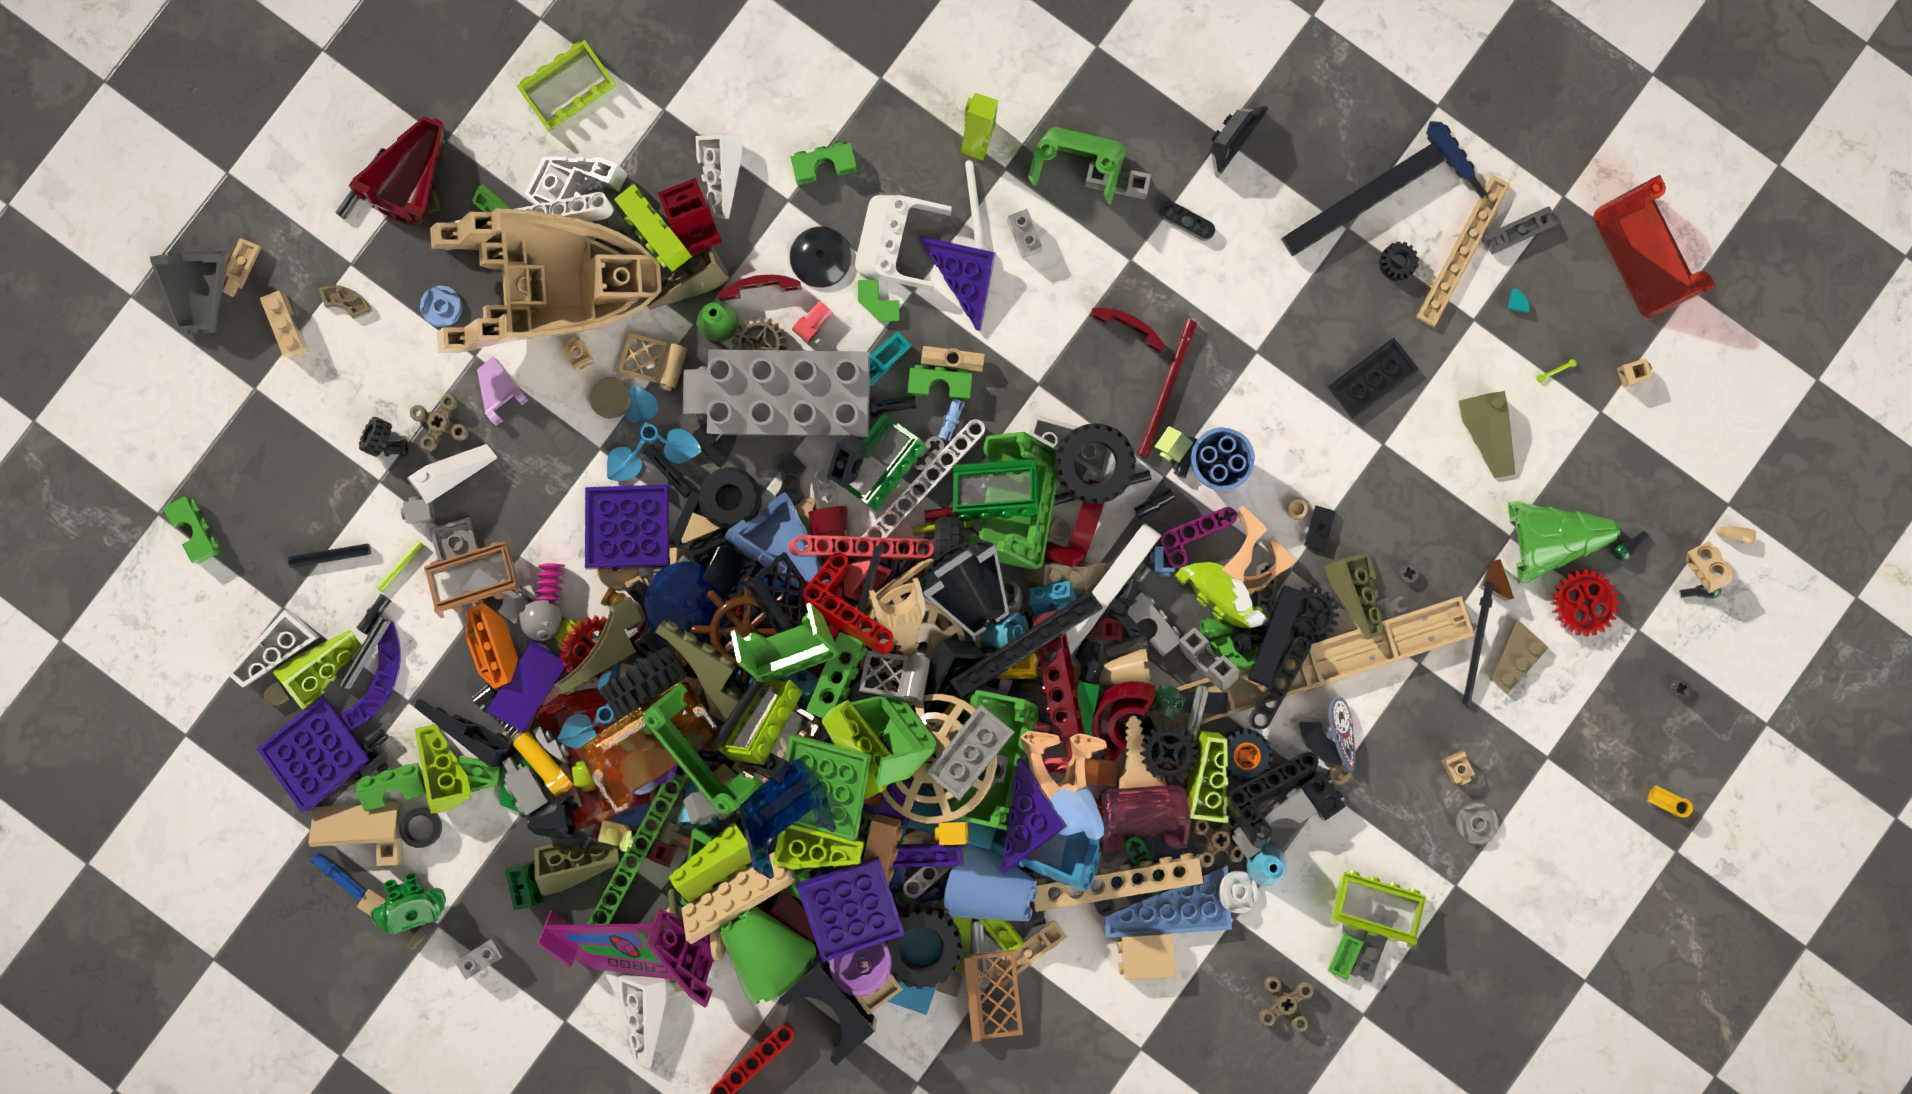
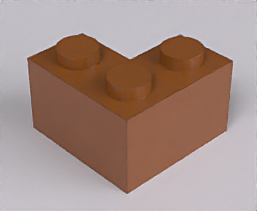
M1093 754L1091 758H1085L1086 784L1116 786L1119 761H1114L1111 757L1101 755V759H1094Z

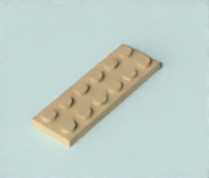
M775 852L682 907L686 940L693 944L796 882L794 869L774 865Z

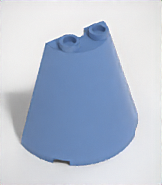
M964 844L962 847L964 863L962 866H953L948 878L944 898V908L948 909L946 914L959 918L1029 921L1033 911L1030 907V901H1034L1036 898L1037 889L1035 887L1037 881L1016 866L1002 874L1003 856L991 848L987 850L970 844Z

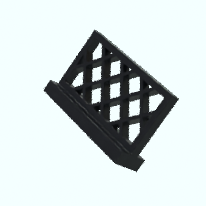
M783 552L753 578H749L743 583L778 634L798 627L799 624L803 625L800 622L801 610H808L807 607H801L802 596L804 595L803 589L808 584L787 553ZM782 560L787 564L786 574L778 573V564ZM765 574H772L771 587L765 586L761 580ZM777 575L786 577L785 589L776 588ZM791 578L798 580V591L789 590ZM775 590L784 592L783 604L776 602ZM789 593L798 594L796 606L788 605ZM813 595V596H810L809 598H810V599H816L817 597H816V595ZM787 607L796 609L795 621L787 618Z

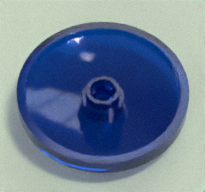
M691 561L677 562L664 567L652 578L645 595V610L655 632L663 620H665L666 622L671 621L679 627L678 629L684 633L689 632L693 634L697 641L701 643L710 639V634L692 633L691 627L693 625H711L713 615L718 607L708 598V591H715L724 602L727 599L703 580V575L707 569L706 566ZM725 615L722 618L719 626H722L724 624V621L726 619Z

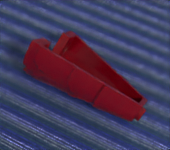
M425 116L400 135L395 143L378 155L371 164L356 175L349 184L350 189L362 201L367 199L372 204V208L385 216L404 224L415 226L418 222L421 225L428 211L431 190L434 187L437 164L440 163L445 134L443 123L436 118L430 119Z

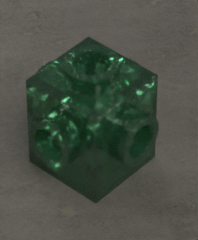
M1159 685L1154 695V701L1149 709L1176 721L1187 698L1180 695L1181 690L1169 685L1167 689Z

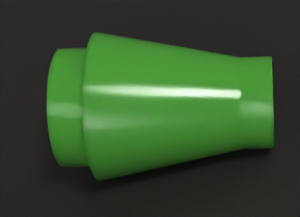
M1207 618L1201 621L1200 633L1207 639L1231 635L1232 624Z

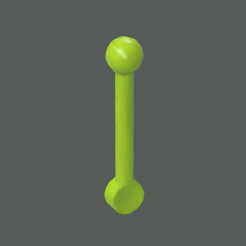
M1571 359L1569 363L1544 375L1539 374L1536 380L1541 383L1551 375L1568 367H1575L1577 362Z

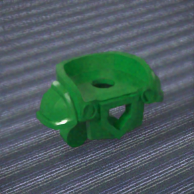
M410 873L405 876V883L398 885L395 880H388L384 883V891L387 895L386 904L374 907L370 915L375 926L393 935L402 930L437 921L438 916L444 910L446 896L443 889L440 888L424 891V888L420 886L417 874Z

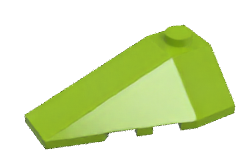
M348 630L289 659L274 670L273 674L300 708L305 710L324 694L325 687L330 681L333 682L336 679V673L342 666L347 665L362 645L352 631Z
M436 724L415 728L430 812L433 814L452 810L471 797L468 776L460 766Z
M782 821L773 864L789 869L860 864L864 842L859 840L853 841Z

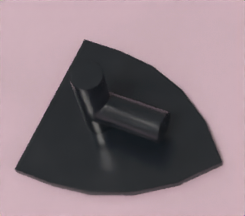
M707 423L692 434L698 441L701 451L717 467L732 452L737 435L707 434Z

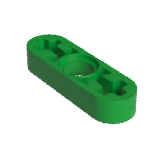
M1130 836L1125 840L1124 848L1134 866H1138L1141 859H1148L1154 863L1145 844L1139 837ZM1130 842H1139L1137 848L1140 853L1144 851L1145 854L1137 856L1133 849L1129 850ZM1158 869L1153 873L1155 880L1161 878ZM1138 873L1140 879L1142 880V874Z

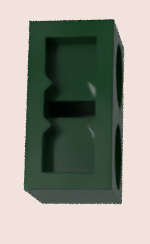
M535 860L518 863L505 869L514 910L530 908L544 902V896L541 895L535 880Z

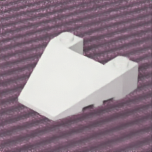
M543 157L525 194L536 205L577 197L579 194L576 189L587 185L588 181L592 178L598 182L600 188L606 186L619 192L628 173L619 165L602 158L585 159L577 157V159H568L566 157ZM591 235L586 237L594 241L596 239V237Z

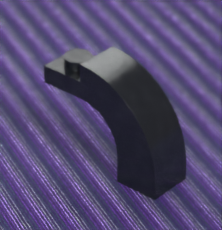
M637 580L630 584L625 591L644 611L646 617L645 629L634 644L649 657L662 649L667 642L666 639L656 633V630L663 620L672 622L670 607L659 589L651 592L645 583Z

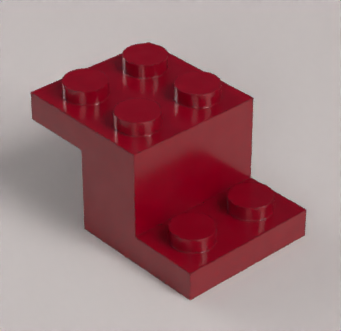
M696 178L657 193L673 233L690 255L722 242Z

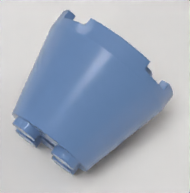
M1218 427L1205 432L1196 441L1192 449L1191 466L1195 476L1203 485L1213 490L1228 491L1239 487L1250 477L1254 467L1255 453L1252 444L1244 434L1230 428ZM1216 459L1223 461L1222 464L1213 466Z

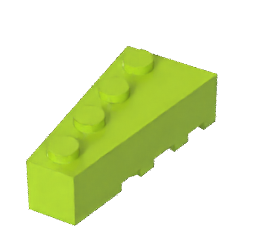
M634 184L614 199L627 217L624 220L631 229L635 226L637 228L635 231L636 235L641 241L646 239L648 243L645 246L652 254L657 253L659 255L656 259L663 268L668 266L673 272L692 257Z
M1199 730L1196 740L1198 743L1195 745V749H1198L1199 753L1193 754L1194 757L1198 758V762L1191 763L1195 768L1189 771L1181 811L1192 819L1228 823V797L1226 795V785H1228V777L1226 776V767L1228 766L1227 739L1218 732Z
M734 822L716 838L707 843L703 849L693 855L685 864L676 869L669 876V879L674 888L690 903L712 890L713 885L717 882L724 883L729 879L730 874L737 870L742 872L747 869V864L752 861L758 862L763 858L750 838Z

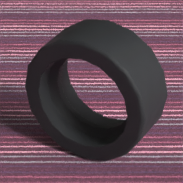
M415 808L408 811L402 817L399 832L402 840L409 846L414 848L428 847L434 844L440 837L442 821L437 813L431 814L428 808ZM418 815L428 817L433 824L432 834L425 840L414 839L409 833V823Z

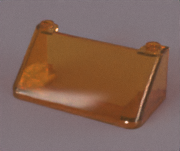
M682 682L681 684L687 690L683 695V702L686 701L688 705L669 720L696 752L703 748L708 752L718 751L711 743L719 731L691 685L688 682ZM673 688L587 741L579 750L590 776L616 814L630 807L633 800L632 793L677 765L676 761L653 735L642 719L643 712Z

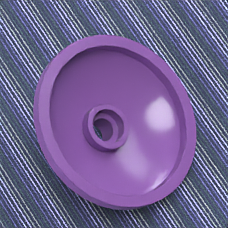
M882 942L830 960V973L833 981L838 988L853 996H866L874 993L882 987L890 974L892 965L890 950L887 944ZM868 962V967L864 969V963Z

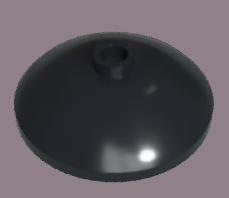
M823 226L809 228L803 231L791 246V268L796 277L808 286L815 288L833 286L840 282L849 271L851 265L849 244L838 231ZM818 251H822L824 253V255L820 258L816 256V253Z

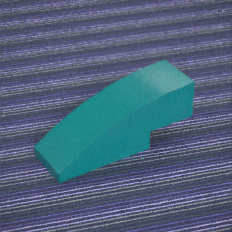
M898 331L870 355V387L912 347Z

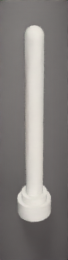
M968 160L965 163L975 236L974 248L989 251L988 246L983 241L974 165L972 161Z

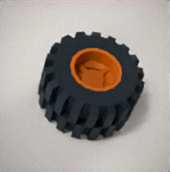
M1239 728L1234 732H1229L1228 736L1225 737L1227 739L1228 759L1226 774L1237 781L1249 782L1264 774L1266 770H1269L1271 768L1269 766L1270 762H1273V757H1271L1273 750L1269 746V741L1264 738L1265 736L1247 728Z

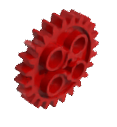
M1582 569L1581 574L1578 570L1573 571V575L1570 573L1566 574L1567 580L1563 578L1559 580L1562 586H1554L1558 593L1551 594V596L1556 598V601L1550 603L1556 606L1552 613L1559 614L1555 620H1562L1563 622L1560 627L1569 626L1567 632L1571 633L1575 630L1576 636H1580L1582 631L1584 637H1588L1590 632L1593 636L1597 635V629L1600 632H1605L1604 626H1612L1609 620L1617 619L1613 613L1620 611L1615 608V605L1620 604V601L1614 599L1619 593L1612 592L1616 586H1609L1610 578L1602 580L1603 573H1599L1596 576L1595 570H1591L1589 575L1587 569ZM1590 585L1596 588L1594 596L1589 593ZM1571 590H1573L1576 593V599L1574 601L1570 600L1569 598V592ZM1588 600L1589 604L1583 606L1582 602ZM1596 605L1602 608L1600 616L1595 613ZM1577 610H1579L1582 613V619L1580 621H1577L1575 618V612Z
M594 615L593 620L586 616L584 623L578 619L577 627L571 624L572 631H565L568 638H561L565 646H561L559 649L565 652L560 655V658L565 660L562 665L565 668L568 667L567 672L569 674L583 662L592 650L582 640V636H585L595 646L607 621L605 616H602L600 620L597 615ZM599 631L598 636L595 639H591L592 633ZM579 645H583V650L580 653H575L576 648ZM602 672L595 675V678L598 681L602 675Z

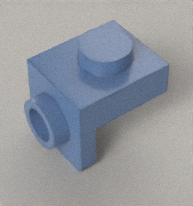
M1155 546L1153 551L1149 553V563L1153 564V573H1158V577H1170V573H1175V568L1163 567V547Z

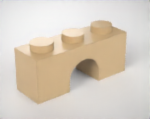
M278 290L261 297V303L282 355L292 359L309 352L302 332L297 329L292 319L294 312L287 295Z

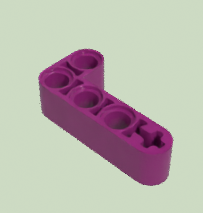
M1224 507L1163 533L1159 538V545L1163 547V554L1169 567L1178 570L1187 564L1188 558L1183 545L1235 523L1237 520L1235 509ZM1224 512L1231 515L1229 522L1226 519L1218 523L1217 519L1224 516ZM1207 519L1212 522L1213 527L1211 530L1203 528L1202 523L1204 520ZM1189 527L1193 530L1192 538L1184 536V528ZM1166 535H1171L1174 538L1173 546H1167L1164 543ZM1178 554L1182 557L1181 565H1175L1172 562L1173 555Z

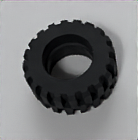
M1086 424L1072 430L1062 440L1055 458L1056 474L1062 487L1071 496L1086 503L1101 504L1112 501L1119 495H1122L1126 488L1130 486L1136 471V456L1127 437L1116 428L1105 424ZM1097 443L1106 446L1115 458V468L1112 475L1101 483H1089L1083 480L1076 470V457L1079 451L1089 444Z
M664 647L601 687V694L615 716L622 719L685 679L686 672L672 650Z
M914 904V907L908 908L907 906L902 908L898 915L905 935L914 928H930L940 937L942 948L940 955L932 963L915 965L910 963L902 953L901 946L905 935L887 940L885 943L890 950L892 959L890 974L894 976L896 981L903 982L909 988L911 986H915L917 989H923V987L927 986L934 988L936 987L935 984H943L947 981L946 978L949 975L952 976L956 972L955 968L959 966L961 961L960 957L963 947L957 925L951 916L944 913V910L936 909L929 904H926V906Z

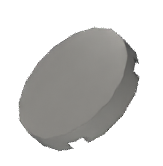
M1471 803L1465 805L1459 811L1456 818V828L1459 835L1465 841L1471 844H1485L1490 842L1497 833L1499 819L1496 812L1486 804Z

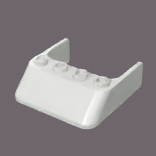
M903 195L874 196L868 205L855 260L856 271L864 276L933 291V282L899 274L896 270V261L907 214L911 207L951 216L952 207Z

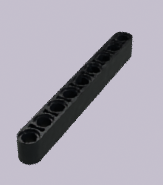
M1432 143L1281 238V241L1293 257L1432 170L1445 159L1436 145Z

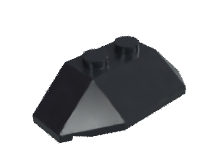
M1267 106L1237 110L1234 115L1229 114L1223 122L1225 125L1223 130H1217L1211 138L1213 143L1210 149L1214 173L1217 178L1220 177L1269 109Z

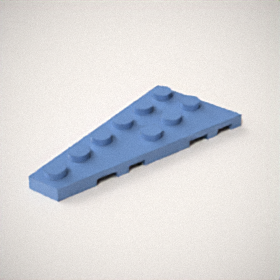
M1223 866L1202 875L1203 884L1168 889L1114 911L1109 916H1104L1105 937L1231 930V912L1224 908L1219 898V885L1228 874V866Z

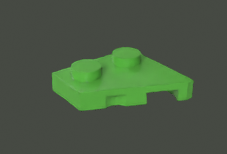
M462 755L459 757V764L468 776L470 792L499 784L502 766L490 768L480 759Z

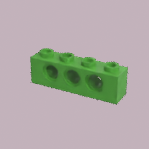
M839 632L835 641L838 655L826 662L806 709V712L820 719H823L830 709L841 704L843 699H847L850 693L849 684L851 680H855L859 670L857 668L858 663L864 659L867 652L865 644ZM845 654H851L850 662L843 664L842 657ZM836 674H842V681L838 684H835L833 682L834 676ZM833 693V702L827 704L825 702V697L828 694Z

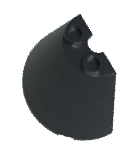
M977 540V544L973 545L966 542L947 550L926 568L927 574L925 578L922 577L920 580L923 594L974 638L983 634L989 623H999L1004 617L1009 615L997 549L993 543L983 540Z

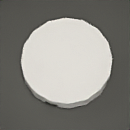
M1230 872L1222 879L1219 885L1220 902L1226 910L1232 913H1245L1249 911L1257 900V884L1246 872Z

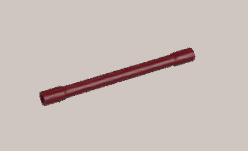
M1185 320L1172 362L1147 430L1137 451L1139 456L1148 458L1155 435L1178 372L1198 324L1193 320Z

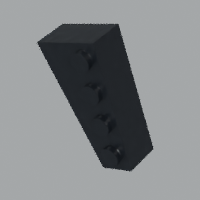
M940 639L930 659L924 695L944 694L954 696L957 692L951 685L950 680L978 663V661L980 662L986 656L974 642ZM942 700L923 702L925 713L937 712L943 714L950 705V702ZM915 705L910 706L916 714Z

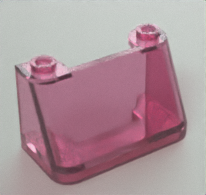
M1179 785L1120 788L1109 789L1102 794L1103 853L1118 852L1122 848V838L1133 836L1164 835V841L1169 847L1187 848L1191 818L1186 791L1183 787Z

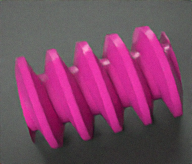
M557 563L539 565V569L544 572L538 573V577L543 580L537 582V585L542 587V589L536 590V593L541 595V597L535 598V601L547 600L549 604L555 606V601L562 600V597L556 595V593L563 591V589L557 587L558 584L564 583L558 576L565 574L559 568L566 565Z

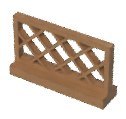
M1014 950L979 954L964 953L972 1041L978 1042L981 1039L1023 1035ZM1011 956V964L1006 970L997 964L1001 957ZM977 959H987L992 964L983 972L977 966ZM994 966L1003 972L997 981L987 975ZM1006 975L1013 980V985L1008 991L999 984ZM985 977L994 984L987 993L979 985ZM996 987L1006 993L999 1002L990 996ZM1008 996L1016 1004L1011 1011H1008L1001 1005ZM987 998L996 1005L989 1014L982 1009V1004ZM998 1008L1008 1014L1001 1023L992 1017ZM1012 1017L1017 1021L1018 1029L1008 1030L1003 1025ZM989 1019L998 1025L994 1032L984 1033V1025Z

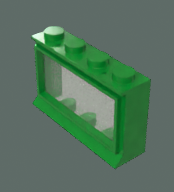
M884 413L869 431V437H864L862 440L868 447L857 480L842 487L875 512L884 504L891 491L897 487L899 481L909 472L913 463L923 454L924 449L927 447L919 437L909 432Z
M1035 459L952 465L954 473L952 512L955 517L968 522L971 519L990 520L995 517L1009 519L1012 516L1031 517L1039 514V468Z

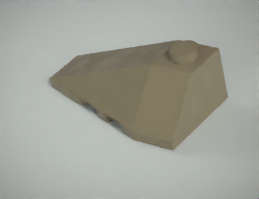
M714 246L691 254L692 257L682 267L679 266L674 270L675 272L669 279H662V291L647 307L651 310L712 291L718 286L724 285L729 280L727 268Z

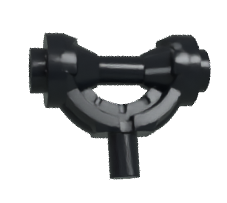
M1261 625L1253 628H1241L1238 635L1234 638V649L1241 655L1248 654L1254 645L1261 644L1267 627Z

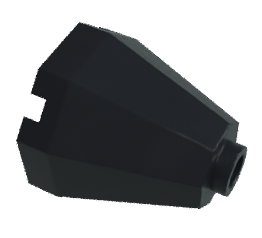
M573 795L559 797L530 813L527 819L528 829L534 835L563 840L580 837V832L577 833V829L581 828L582 821L579 805L571 801L575 799Z

